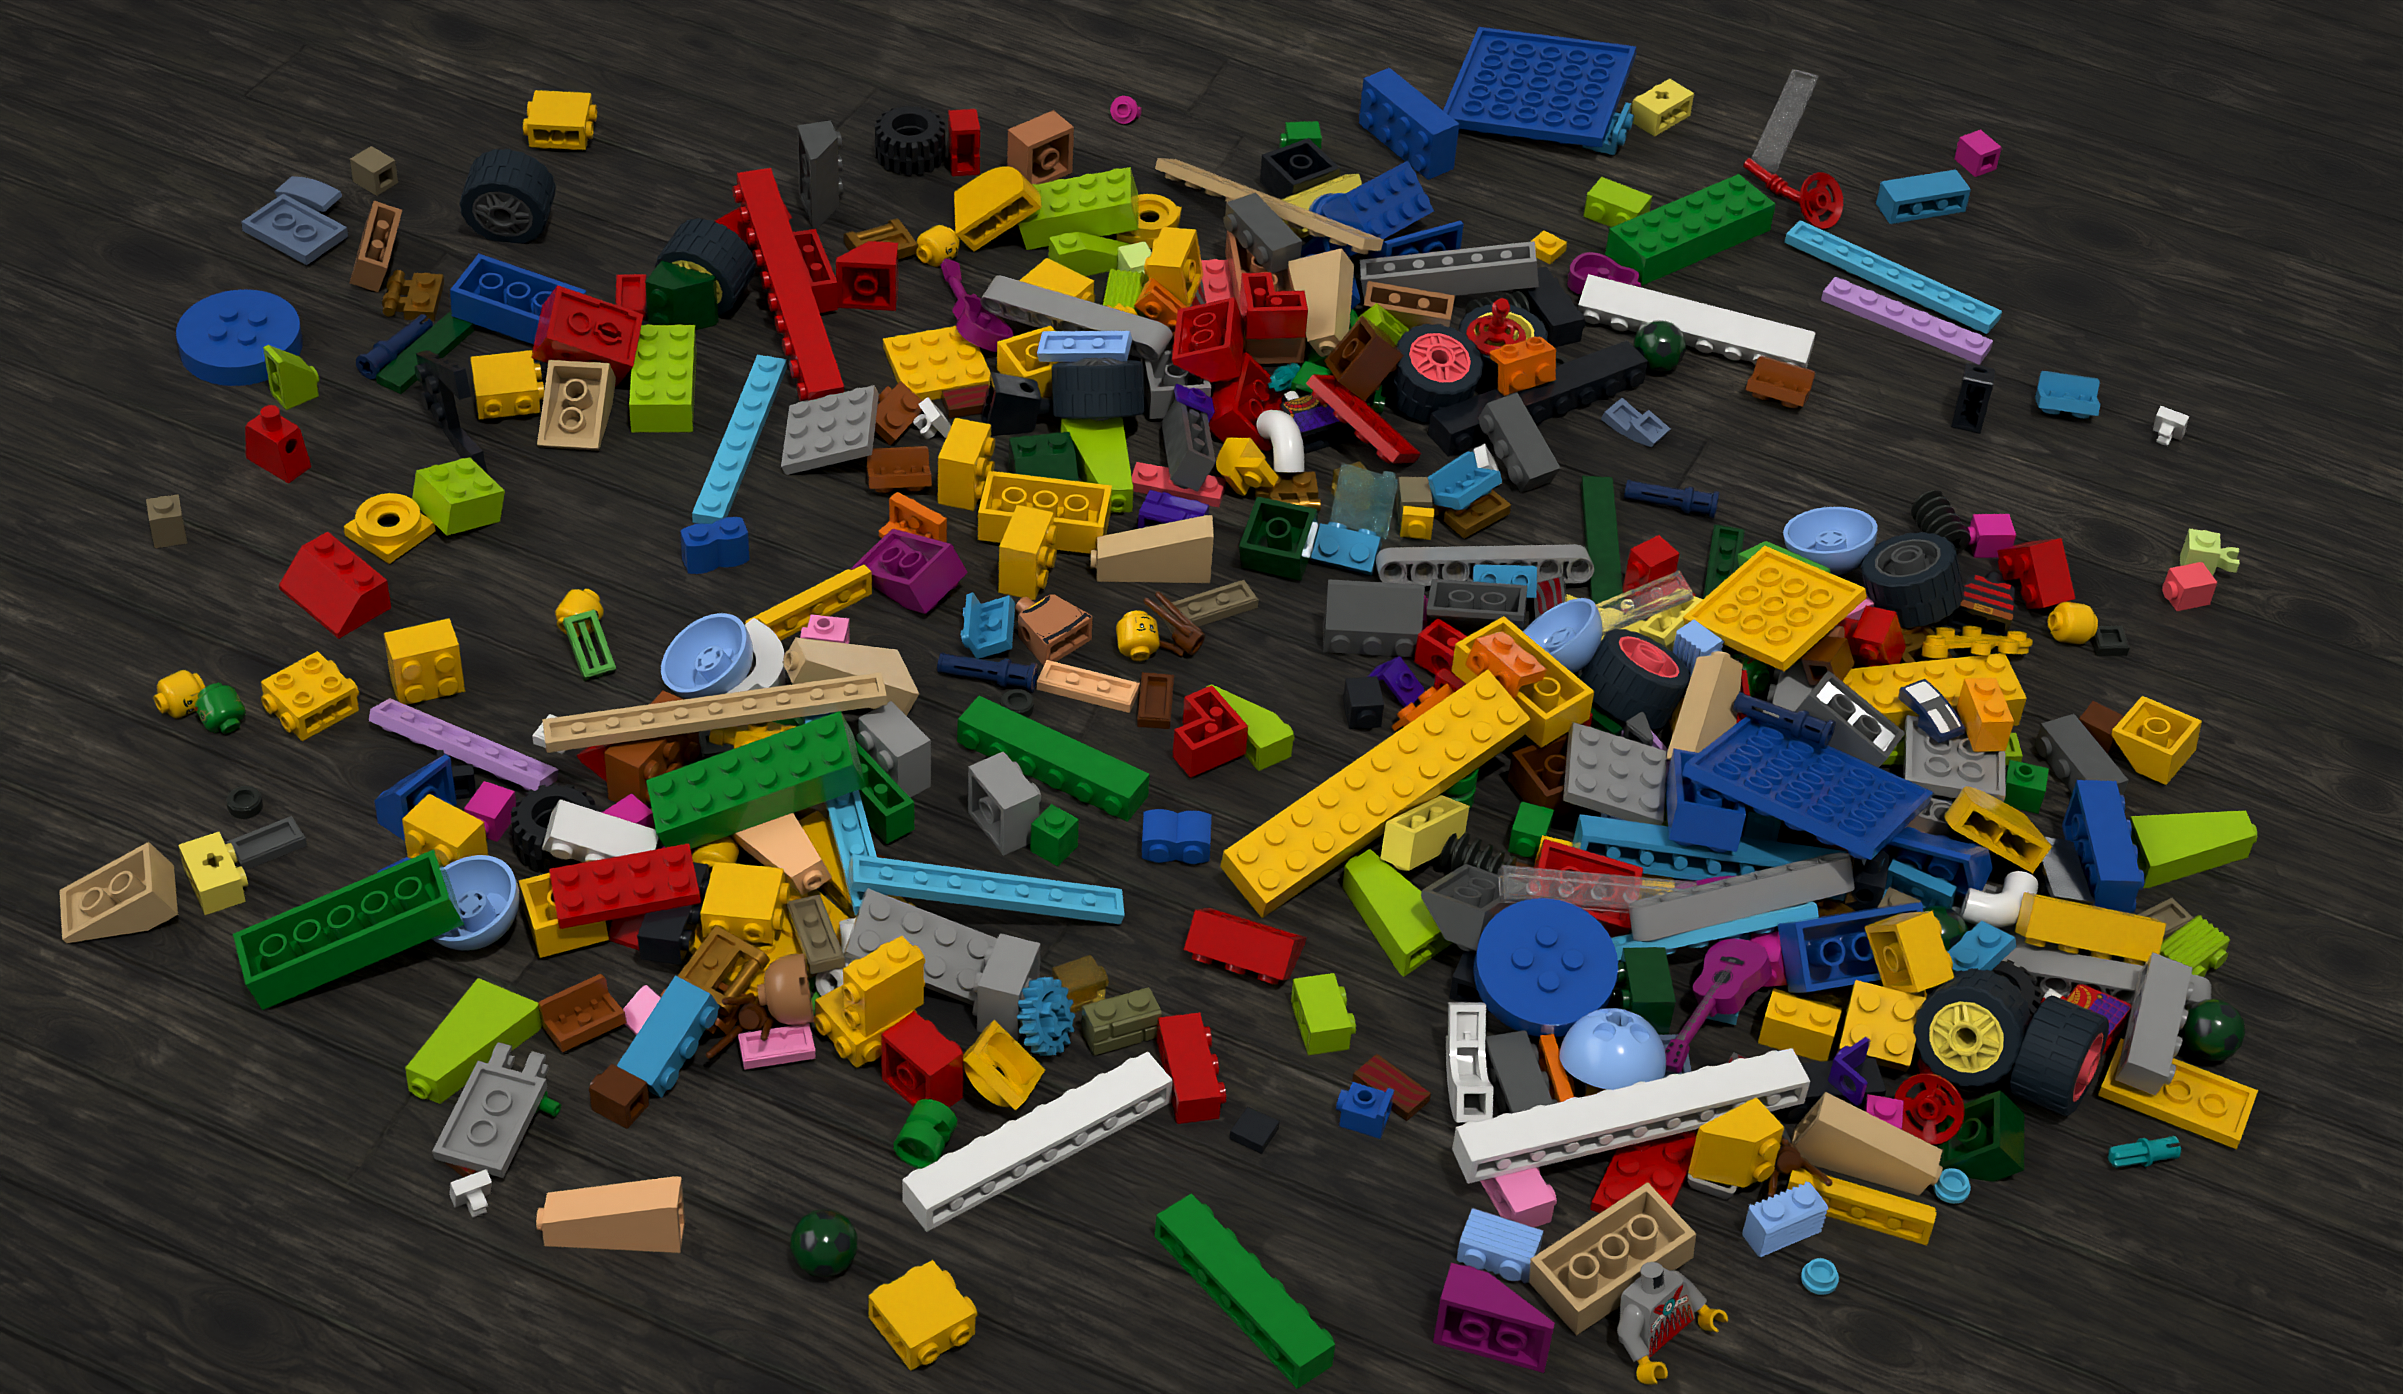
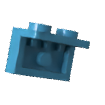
M1625 103L1621 114L1615 112L1602 148L1587 147L1583 145V148L1615 155L1618 146L1624 145L1627 130L1630 131L1633 124L1634 114H1630L1631 103Z
M2041 371L2035 400L2038 407L2042 408V411L2045 413L2060 414V411L2072 412L2071 415L2078 418H2089L2090 415L2098 416L2100 403L2097 394L2100 381L2097 378Z
M1467 451L1430 475L1428 482L1435 505L1453 508V510H1464L1471 505V502L1491 493V489L1502 483L1500 471L1478 468L1474 452Z
M1329 522L1328 525L1320 523L1311 554V562L1372 576L1378 551H1381L1382 547L1381 537L1367 529H1359L1358 532L1348 530L1345 525L1337 522Z
M1474 565L1473 582L1527 585V599L1536 598L1537 567Z
M974 593L966 595V606L963 608L964 628L961 630V639L964 646L970 648L976 659L1012 649L1015 602L1010 595L983 604L979 602Z
M1893 859L1888 868L1883 897L1890 887L1921 900L1923 908L1940 905L1952 908L1957 886L1950 884L1944 878L1933 877L1919 871L1911 864L1901 863Z
M1981 921L1971 931H1967L1962 939L1947 951L1953 961L1952 972L1966 971L1970 968L1991 971L2016 948V939L2014 936Z

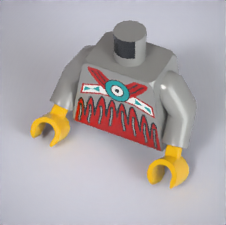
M1648 1262L1641 1267V1277L1626 1288L1621 1295L1620 1320L1617 1334L1619 1342L1625 1346L1633 1362L1638 1361L1639 1363L1636 1373L1637 1379L1646 1385H1657L1656 1379H1665L1667 1377V1368L1662 1362H1651L1649 1358L1695 1319L1694 1312L1697 1311L1699 1313L1698 1324L1700 1328L1712 1332H1719L1713 1324V1318L1718 1322L1727 1323L1728 1316L1723 1310L1708 1308L1705 1304L1707 1299L1680 1272L1676 1270L1669 1271L1657 1262Z

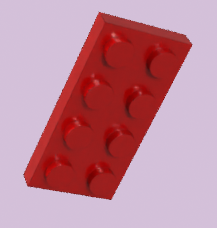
M1313 374L1306 384L1313 390L1312 396L1322 404L1327 403L1334 409L1333 415L1338 420L1353 426L1356 429L1355 435L1363 442L1371 443L1377 448L1376 454L1383 461L1389 464L1391 462L1400 464L1415 463L1421 453L1361 398L1339 383L1335 376Z
M689 843L549 869L559 929L701 903Z
M1698 1129L1617 1148L1592 1200L1590 1210L1601 1213L1647 1182L1673 1208L1688 1175Z

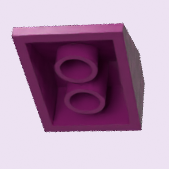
M897 529L890 530L851 568L853 570L864 564L871 570L872 586L903 607L924 614L934 609L938 601L950 590L954 589L959 581L968 573L952 544Z
M1451 1263L1440 1299L1433 1343L1544 1373L1555 1323L1490 1273L1478 1270L1472 1266Z

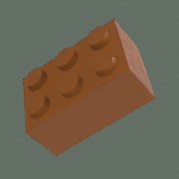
M663 690L650 704L684 699ZM699 732L613 743L604 752L608 799L617 803L628 795L633 794L649 808L651 803L646 780L694 762L701 751Z

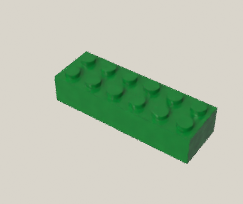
M1737 174L1609 228L1605 256L1621 266L1636 270L1639 273L1638 282L1643 286L1770 231L1776 203L1740 174Z
M841 711L646 780L658 837L666 848L689 843L690 849L866 787L854 734Z
M433 849L233 934L245 984L261 1009L264 1010L462 926L464 922L449 876Z

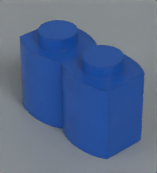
M726 517L712 524H694L680 531L682 560L689 574H702L718 567H735L750 560L748 531L743 519L740 517Z
M1164 809L1145 811L1143 817L1142 858L1157 863L1178 860L1189 864H1197L1210 861L1212 815L1202 811H1184L1180 813Z

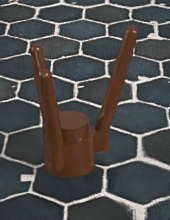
M1156 592L1155 596L1177 619L1149 598H1145L1144 603L1176 628L1172 634L1175 645L1159 640V647L1172 651L1180 657H1183L1185 653L1194 655L1205 640L1206 635L1202 632V629L1194 625L1161 592Z
M748 993L746 996L723 998L722 1003L724 1005L744 1004L738 1014L740 1024L706 1053V1057L712 1058L745 1030L757 1031L763 1027L761 1040L766 1041L772 1025L776 1023L767 1005L760 1006L759 998H755L753 993Z
M1782 1136L1781 1146L1774 1165L1775 1170L1769 1177L1768 1196L1774 1198L1780 1173L1790 1175L1792 1170L1797 1171L1799 1168L1805 1169L1820 1182L1831 1186L1832 1180L1810 1164L1806 1158H1802L1795 1145Z

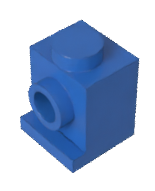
M1352 1082L1349 1091L1342 1089L1338 1097L1336 1110L1341 1111L1339 1126L1381 1139L1392 1111L1394 1090L1387 1088L1385 1092Z

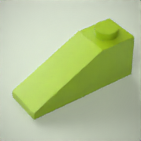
M1081 232L1064 233L1049 237V259L1083 276L1108 272L1112 268L1117 270L1118 247L1130 245V243Z
M1213 685L1248 725L1247 748L1244 755L1258 771L1292 756L1293 730L1288 724H1284L1276 713Z

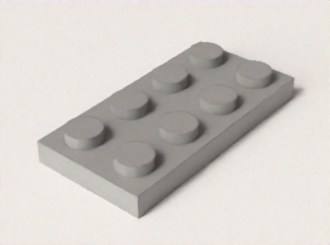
M868 888L861 901L843 953L844 956L853 960L861 959L877 950L882 944L891 942L902 935L912 946L916 945L919 947L925 957V988L974 1006L977 993L973 992L975 977L978 972L984 971L986 951L989 946H995L997 938Z

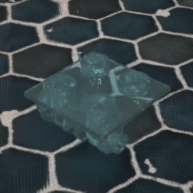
M1341 463L1330 522L1343 524L1347 528L1359 531V529L1371 530L1377 536L1387 539L1399 480L1395 478L1396 474L1384 471L1382 475Z

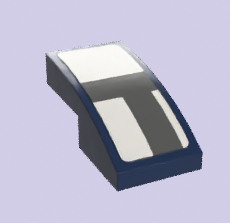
M1926 679L1900 688L1898 699L1919 715L1918 727L1938 743L1964 734L1965 727L1955 710L1944 696Z

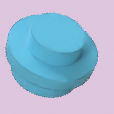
M1949 1168L1942 1171L1933 1189L1941 1200L1957 1204L1968 1198L1971 1187L1965 1173L1958 1169Z
M1817 1258L1804 1266L1801 1273V1281L1810 1292L1825 1295L1837 1288L1839 1275L1832 1262L1823 1258Z

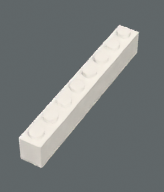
M1589 274L1578 304V311L1583 313L1585 321L1588 323L1610 325L1618 331L1629 330L1638 332L1645 324L1654 320L1668 321L1682 331L1686 345L1695 347L1703 353L1715 352L1723 354L1728 359H1742L1750 361L1754 365H1756L1759 356H1764L1807 369L1816 333Z
M1149 1052L1136 1058H1130L1121 1066L1107 1073L1097 1075L1092 1081L1077 1089L1066 1091L1061 1097L1052 1102L1037 1106L1029 1114L1017 1120L1008 1121L1000 1129L986 1136L974 1139L969 1145L954 1153L950 1152L943 1155L938 1161L929 1166L912 1171L907 1177L902 1179L903 1203L925 1231L928 1232L1171 1103L1173 1080Z

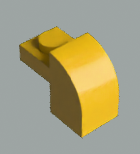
M1251 438L1226 439L1217 456L1216 468L1235 493L1245 496L1250 486L1255 488L1274 487L1279 478Z

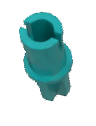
M1290 363V365L1277 368L1273 375L1270 376L1271 381L1267 383L1269 389L1274 388L1276 392L1290 389L1291 382L1301 367L1296 363Z
M2175 1136L2149 1141L2146 1138H2139L2136 1143L2109 1148L2108 1161L2115 1168L2141 1164L2144 1167L2151 1166L2154 1161L2178 1159L2181 1155V1146L2171 1147L2172 1144L2179 1143Z

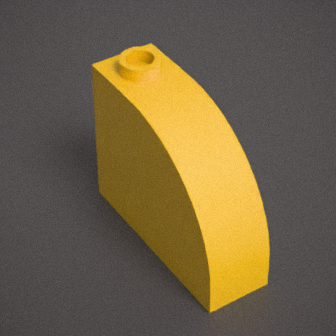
M1006 166L991 169L954 192L955 233L974 252L1042 208L1041 196L1038 190L1017 169Z
M1965 786L1944 815L1945 820L1953 830L2032 874L2052 847L2024 813L1992 795L1973 787Z

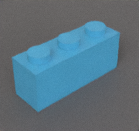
M1957 170L1881 181L1876 205L1889 224L1966 211L1971 189Z
M675 976L617 1066L646 1081L648 1091L662 1098L666 1090L671 1089L675 1085L679 1076V1070L686 1059L691 1058L696 1052L699 1044L698 1040L706 1028H710L716 1021L720 1006L710 993Z

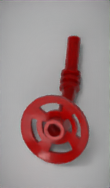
M1751 158L1744 162L1743 167L1763 181L1767 189H1770L1773 193L1775 192L1777 196L1782 195L1800 204L1802 214L1810 225L1819 229H1826L1838 222L1843 211V194L1838 182L1831 175L1823 172L1810 175L1804 181L1799 192L1789 187L1788 182L1783 181L1777 174L1772 175ZM1818 180L1816 187L1807 191L1809 184ZM1826 185L1829 187V189H1830V191H1831V193H1832L1833 202H1831V196H1830L1829 191H1828L1827 188H1826ZM1829 211L1831 214L1828 219L1820 222L1818 215Z
M1504 298L1498 299L1493 303V315L1477 318L1467 328V338L1475 343L1476 348L1482 354L1490 356V351L1502 347L1486 344L1488 340L1493 343L1504 342L1505 345L1526 340V333L1521 325L1512 319L1506 318L1510 311V304ZM1477 325H1480L1479 335L1476 336L1474 330ZM1485 326L1488 327V331L1486 332L1484 331ZM1514 329L1518 331L1519 335L1516 341L1513 339L1515 334Z
M1916 1049L1918 1055L1916 1063L1920 1074L1905 1080L1897 1089L1894 1099L1904 1100L1903 1131L1929 1144H1940L1951 1139L1960 1130L1965 1114L1963 1100L1958 1090L1948 1080L1930 1071L1931 1069L1928 1065L1924 1064L1920 1058L1919 1050ZM1924 1082L1926 1089L1918 1093L1915 1099L1906 1097L1911 1087ZM1941 1086L1950 1093L1955 1104H1952L1949 1096L1941 1089ZM1907 1110H1910L1914 1120L1924 1127L1923 1130L1913 1125L1906 1114ZM1948 1115L1954 1118V1122L1947 1130L1937 1133L1936 1124L1944 1121Z

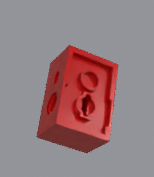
M557 285L542 305L531 358L548 363L549 360L609 363L616 376L615 386H618L633 368L644 314Z

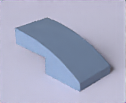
M295 176L290 177L274 191L276 197L285 194L313 210L325 212L342 197L341 192L332 186L317 180Z
M1623 398L1606 410L1601 417L1602 421L1620 434L1649 447H1653L1671 430L1650 410L1642 415Z

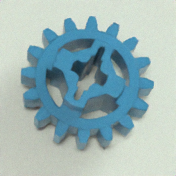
M1053 977L1037 978V980H1030L1029 988H1023L1022 990L1025 999L1018 1001L1020 1014L1017 1015V1019L1022 1021L1023 1024L1019 1029V1033L1026 1035L1024 1045L1031 1046V1053L1033 1054L1039 1053L1040 1056L1056 1055V1053L1064 1052L1063 1045L1070 1044L1068 1032H1074L1072 1024L1075 1018V1013L1070 1012V1007L1074 1002L1073 999L1066 997L1069 989L1061 987L1060 979L1054 980Z

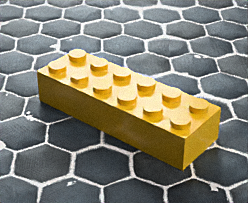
M2005 653L1853 668L1842 681L1903 731L1907 715L1919 717V715L1898 699L1899 690L1901 687L1923 679L1931 683L1944 696L1958 716L1957 703L1964 679L1968 678L1997 679L2014 720L2013 726L2019 725L2027 699Z

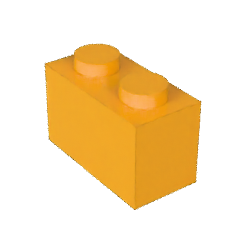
M1964 679L1956 709L1965 727L1973 751H2006L2014 720L1997 679Z

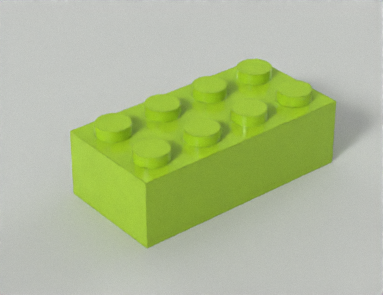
M1131 167L1117 168L1096 174H1085L1069 179H1058L1048 183L1032 184L1041 196L1042 208L1018 223L1026 250L1049 246V237L1064 233L1081 232L1101 237L1139 230L1138 191Z
M641 325L634 365L631 369L629 399L631 432H693L697 355L695 325Z

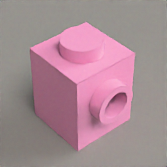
M810 615L808 627H802L800 638L849 644V619Z

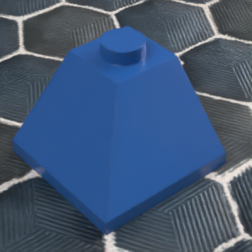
M446 754L403 778L390 789L383 791L374 800L378 824L405 841L402 819L428 794L455 806L457 803L450 757Z

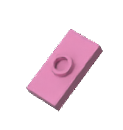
M809 1023L799 1026L773 1028L766 1041L761 1040L762 1030L738 1034L744 1070L816 1058Z

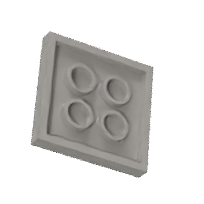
M875 385L790 405L781 462L785 475L872 455L879 398Z
M1907 715L1904 724L1903 779L1934 792L1933 795L1957 798L1965 786H1969L1986 792L2004 802L2006 796L2005 751L1974 752L1966 731L1962 735L1938 743L1918 727L1919 717Z
M1573 722L1568 731L1563 801L1627 821L1662 825L1664 821L1667 751Z

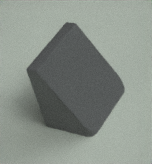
M1643 712L1626 721L1624 738L1652 746L1654 738Z

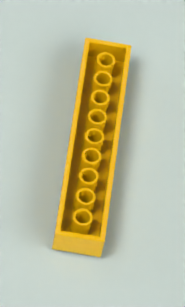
M1486 670L1223 852L1220 867L1260 917L1264 918L1383 835L1387 821L1436 798L1525 735L1531 719L1489 670Z

